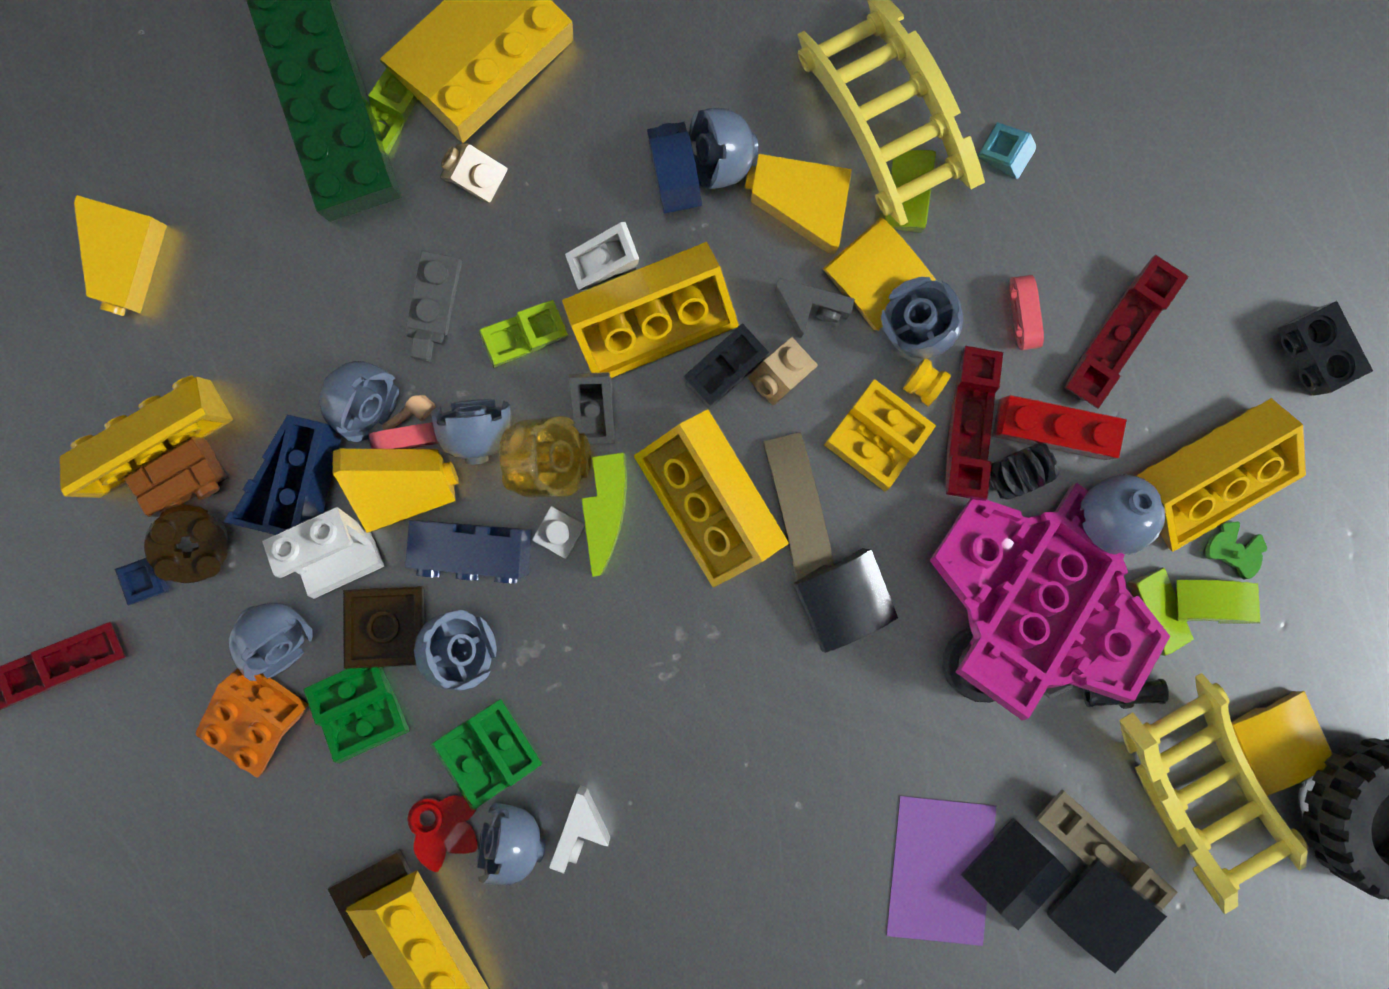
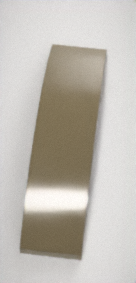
M801 432L763 441L797 581L823 565L834 566L825 520Z
M1061 789L1036 818L1087 865H1090L1096 857H1099L1125 876L1132 887L1162 909L1178 893L1064 790Z

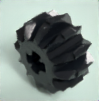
M1038 443L992 463L990 482L994 491L997 490L1000 499L1008 500L1053 482L1060 472L1056 466L1055 456L1053 452L1050 453L1047 444Z

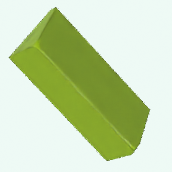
M909 150L892 159L891 176L896 188L933 170L936 151ZM931 189L902 203L908 223L901 226L890 214L885 216L884 219L895 230L922 233L927 224Z
M1162 567L1127 582L1132 596H1139L1170 635L1160 655H1169L1194 640L1187 621H1178L1177 597L1165 568Z

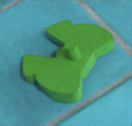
M1240 522L1221 524L1222 532L1214 534L1206 544V558L1222 560L1229 566L1235 567L1243 580L1253 578L1261 568L1263 561L1262 552L1267 551V545L1261 534L1255 535L1248 545L1244 547L1243 544H1236Z

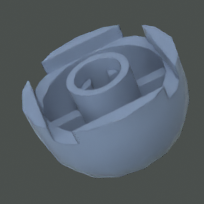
M708 108L694 113L690 123L689 136L691 141H696L697 155L694 154L699 185L702 188L718 189L738 183L745 178L753 164L754 157L758 153L756 135L752 133L751 128L741 115L729 109Z
M918 277L902 283L889 295L890 302L886 306V310H882L883 331L895 348L912 358L927 359L947 351L961 335L964 322L960 300L950 285L943 281L942 283L931 281L930 277Z
M353 361L340 366L330 373L323 382L319 405L324 420L336 433L348 441L360 442L369 439L368 434L372 433L369 430L378 421L381 425L387 422L396 407L399 387L393 384L394 376L383 368L364 361Z
M495 399L459 401L451 403L452 411L442 414L441 406L431 411L433 430L441 448L453 457L464 458L465 463L469 465L488 462V456L499 452L508 442L511 434L512 417L510 404L507 401H503L502 407H496Z
M1127 474L1111 476L1087 491L1081 502V510L1084 509L1086 520L1082 523L1085 533L1096 546L1110 554H1136L1159 537L1165 524V508L1161 502V496L1154 485L1143 478Z
M281 603L251 606L239 615L237 622L233 626L228 639L230 656L243 676L250 681H257L254 675L262 673L266 678L273 677L290 667L301 657L304 651L298 647L304 642L305 638L311 642L313 637L312 628L290 606Z
M457 610L439 614L423 625L416 637L414 655L417 668L424 679L436 687L459 691L476 687L488 677L491 672L488 669L491 665V659L496 658L497 647L492 630L481 617H475L471 613H467L468 611Z
M494 803L488 813L495 814L492 824L490 826L488 823H484L481 830L477 868L485 869V875L478 876V879L483 884L512 885L522 881L532 872L535 863L542 861L546 846L545 839L540 838L538 824L534 817L526 810L512 805Z

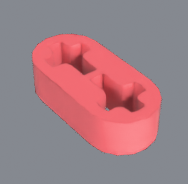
M1033 275L1012 277L1009 284V293L1017 345L1020 350L1041 348L1044 342V331L1035 277Z
M432 422L368 434L371 449H411L439 444Z

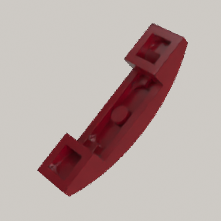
M1154 255L1103 322L1074 368L1065 388L1099 409L1121 377L1119 373L1161 311L1169 307L1189 276L1159 256Z
M971 346L963 348L949 428L946 461L947 495L986 501L988 498L992 462L988 461L995 394L1000 388L1004 352Z

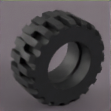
M1369 738L1362 740L1360 744L1353 742L1341 748V755L1333 753L1324 762L1327 765L1323 771H1316L1312 778L1315 781L1312 791L1307 790L1304 801L1309 806L1308 811H1303L1304 826L1310 828V831L1306 832L1309 846L1315 849V857L1323 866L1330 870V873L1373 897L1389 900V841L1380 847L1374 848L1371 832L1374 815L1380 804L1389 796V739Z

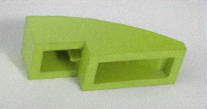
M624 453L592 457L597 496L582 498L592 577L603 574L613 554L621 530L627 489L626 456Z

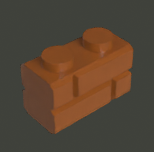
M192 436L127 474L124 479L132 493L136 495V500L144 514L148 517H160V514L165 510L184 505L185 502L194 497L202 500L220 490L218 483L225 480L227 474L219 460L216 459V455L207 440Z

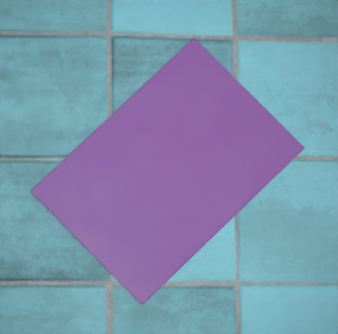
M900 796L887 936L983 946L987 901L961 876V873L993 841L997 806Z

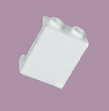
M338 507L262 541L273 575L282 578L293 572L300 574L307 596L313 599L384 567L372 532L366 533L360 523Z

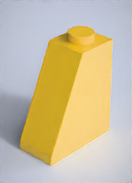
M758 154L757 165L751 166L746 178L745 189L752 190L750 202L826 253L835 254L840 245L852 169Z
M76 195L74 207L86 296L100 301V309L124 316L127 309L141 314L167 225L147 215Z
M338 449L333 451V475L366 533L456 501L454 485L459 483L456 470L451 461L444 462L438 449Z

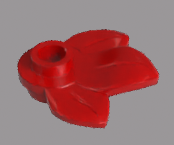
M451 795L441 801L433 798H424L417 801L409 810L407 817L408 826L416 835L413 850L417 859L427 869L438 872L443 865L447 852L451 854L474 853L478 848L477 837L474 829L467 821L474 815L477 809L471 810L464 797L460 795ZM422 812H433L435 821L432 824L423 823L421 820Z

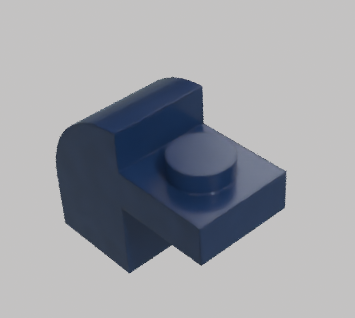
M685 121L665 123L658 127L647 129L664 214L702 206L696 164Z

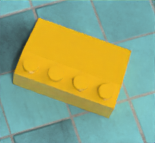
M443 0L380 58V61L463 144L573 42L572 20L552 0Z

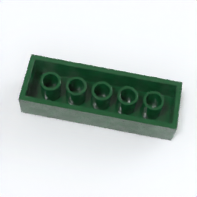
M246 0L316 211L331 222L402 198L389 156L382 144L381 133L373 114L337 1Z

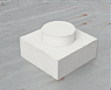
M551 506L532 540L559 556L568 559L585 528V524Z

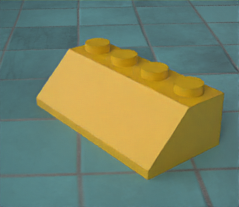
M707 242L562 300L570 325L591 373L609 372L611 378L739 326L720 265Z
M193 375L184 377L172 385L173 390L164 396L156 395L142 401L138 405L140 410L128 417L127 415H121L109 420L104 425L106 428L104 431L95 436H83L70 444L72 449L59 456L60 490L64 497L101 498L125 484L124 478L127 474L192 436L204 438L233 421L231 414L211 380L197 376L194 377Z
M1270 398L1136 475V477L1143 478L1154 485L1160 494L1161 502L1165 508V524L1160 535L1167 547L1172 552L1176 551L1306 476L1303 424L1275 400Z
M708 409L678 424L634 455L635 460L713 588L763 562L789 544Z
M417 870L347 907L346 912L394 989H489Z

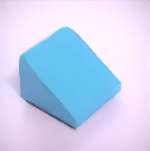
M997 122L980 150L978 157L1007 175L1018 179L1035 152L1036 144L1031 133Z

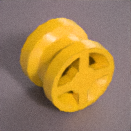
M928 358L923 359L906 381L903 390L907 393H916L921 397V402L929 407L941 393L951 374L945 370H936L932 366V361Z

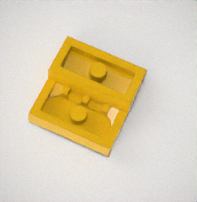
M881 217L823 268L843 296L855 299V307L870 327L877 331L883 327L881 320L882 310H886V306L890 302L888 297L895 288L905 281L918 277H930L931 281L936 280L905 240Z
M874 379L824 446L886 492L893 485L910 459L920 450L936 425Z
M1293 691L1270 706L1254 708L1231 722L1242 752L1267 796L1314 776L1317 770L1323 771L1327 766L1324 762L1332 755L1305 691Z

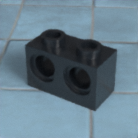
M1337 301L1317 307L1278 327L1282 335L1281 343L1284 350L1290 356H1293L1300 370V381L1307 390L1311 391L1313 396L1332 393L1373 372ZM1309 325L1314 327L1317 332L1315 342L1308 335ZM1328 360L1333 363L1335 368L1333 377L1329 375L1326 369Z
M742 323L683 376L684 382L710 410L768 357L769 351Z

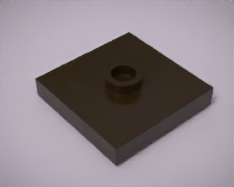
M424 587L343 590L344 669L417 666L414 649L416 637L425 624Z
M400 849L332 884L327 889L363 958L371 955L372 952L352 922L346 909L352 904L412 873Z

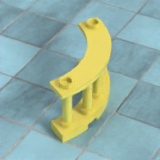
M867 0L870 9L867 20L818 45L805 31L798 33L797 35L802 49L798 50V56L805 71H811L823 84L850 127L879 191L875 198L881 212L885 216L890 214L902 226L908 223L902 205L905 201L950 178L961 180L971 190L985 183L970 135L962 138L954 116L961 113L944 76L916 30L909 34L899 22L904 19V14L891 0ZM873 34L876 37L880 36L887 43L837 70L828 59V57ZM892 59L900 60L910 74L909 81L858 107L846 83ZM914 96L923 97L932 115L930 122L879 148L866 121ZM936 136L942 139L948 155L945 163L896 188L886 162Z
M1203 673L1195 676L1198 697L1152 724L1148 722L1142 724L1133 712L1119 721L1128 752L1132 754L1136 751L1141 764L1135 767V770L1155 810L1177 847L1186 845L1190 855L1197 864L1192 870L1222 912L1227 914L1238 907L1239 884L1287 856L1299 871L1304 869L1307 864L1308 845L1296 829L1292 828L1290 830L1251 770L1231 723L1228 709L1230 701L1226 692L1218 683L1211 684ZM1204 714L1208 724L1207 727L1164 752H1159L1158 744L1161 743L1160 738ZM1215 741L1226 763L1180 790L1173 789L1167 773L1170 772L1169 767ZM1235 777L1249 803L1202 830L1199 828L1195 829L1185 813L1188 809V804ZM1259 817L1277 843L1230 870L1227 868L1221 869L1209 852L1211 849L1210 844Z

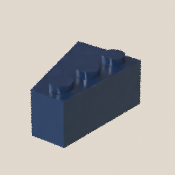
M287 414L262 456L265 460L253 480L248 479L242 489L245 491L235 510L229 511L223 522L277 535L323 514L333 476V451L339 449L342 436L336 433L329 424Z
M409 520L405 568L417 569L416 576L440 577V571L455 573V579L477 581L479 580V575L493 576L494 582L517 584L518 579L529 574L532 529Z

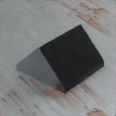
M1014 818L961 873V876L1017 930L1030 919L1071 875L1066 867Z

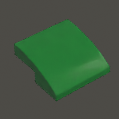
M383 668L346 669L303 689L315 725L322 727L334 763L340 764L410 732L402 709Z
M501 699L430 744L471 810L477 809L502 790L511 787L542 765L539 757Z

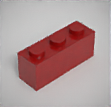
M1009 395L999 399L992 437L1029 445L1043 443L1047 444L1049 449L1101 460L1118 459L1120 457L1127 419Z

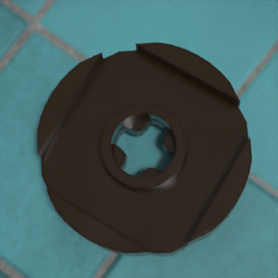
M180 505L171 507L162 512L160 517L154 520L147 529L144 541L145 556L150 566L154 569L155 575L164 581L171 580L178 583L199 582L214 577L221 570V565L228 553V533L224 524L219 519L217 521L208 514L207 510L199 506ZM182 537H190L191 543H198L199 546L193 548L191 552H184L182 549L177 548L175 544H180Z

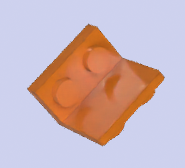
M237 668L217 686L195 734L208 746L232 760L239 768L258 778L264 772L282 736L305 714L309 704L272 678H266L263 673L254 675L257 681H250Z

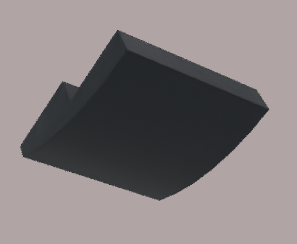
M862 548L834 566L823 565L793 583L822 652L826 653L855 642L898 619L871 549Z
M1099 857L1095 858L1047 913L1048 917L1071 939L1115 974L1167 917L1160 906L1132 887L1125 876Z

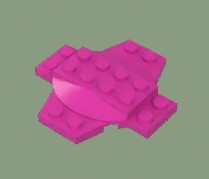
M1075 483L1068 489L1055 512H1044L1039 516L1030 518L1022 516V512L989 500L970 499L930 559V562L968 611V620L973 634V638L970 641L972 646L956 670V673L1022 721L1030 718L1047 688L1060 687L1067 684L1125 703L1135 701L1170 638L1168 632L1139 596L1133 597L1126 589L1124 575L1128 573L1123 559L1125 554L1118 553L1114 555L1105 552L1096 546L1085 533L1082 523L1086 520L1084 509L1081 510V502L1088 490L1078 483Z

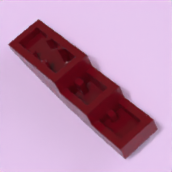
M107 622L1 665L0 710L126 658L112 623Z

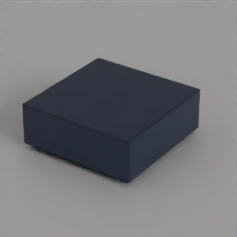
M146 558L115 569L127 605H134L169 592L166 581L155 575L154 569Z

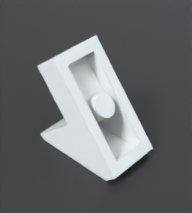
M626 222L618 223L565 254L578 290L589 289L615 274L635 271L639 262V257Z
M581 785L575 796L549 867L561 873L565 872L568 862L577 863L584 841L577 839L578 836L603 846H608L610 841L608 830L588 788Z

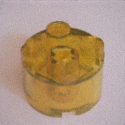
M563 416L525 419L507 428L500 441L499 454L504 487L509 491H514L528 498L565 497L574 494L579 489L576 487L581 479L587 478L591 467V449L585 433H579L573 425L576 423L572 419Z

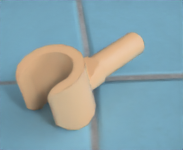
M425 395L412 396L406 402L405 408L382 424L383 430L393 429L412 414L420 421H423L436 406Z

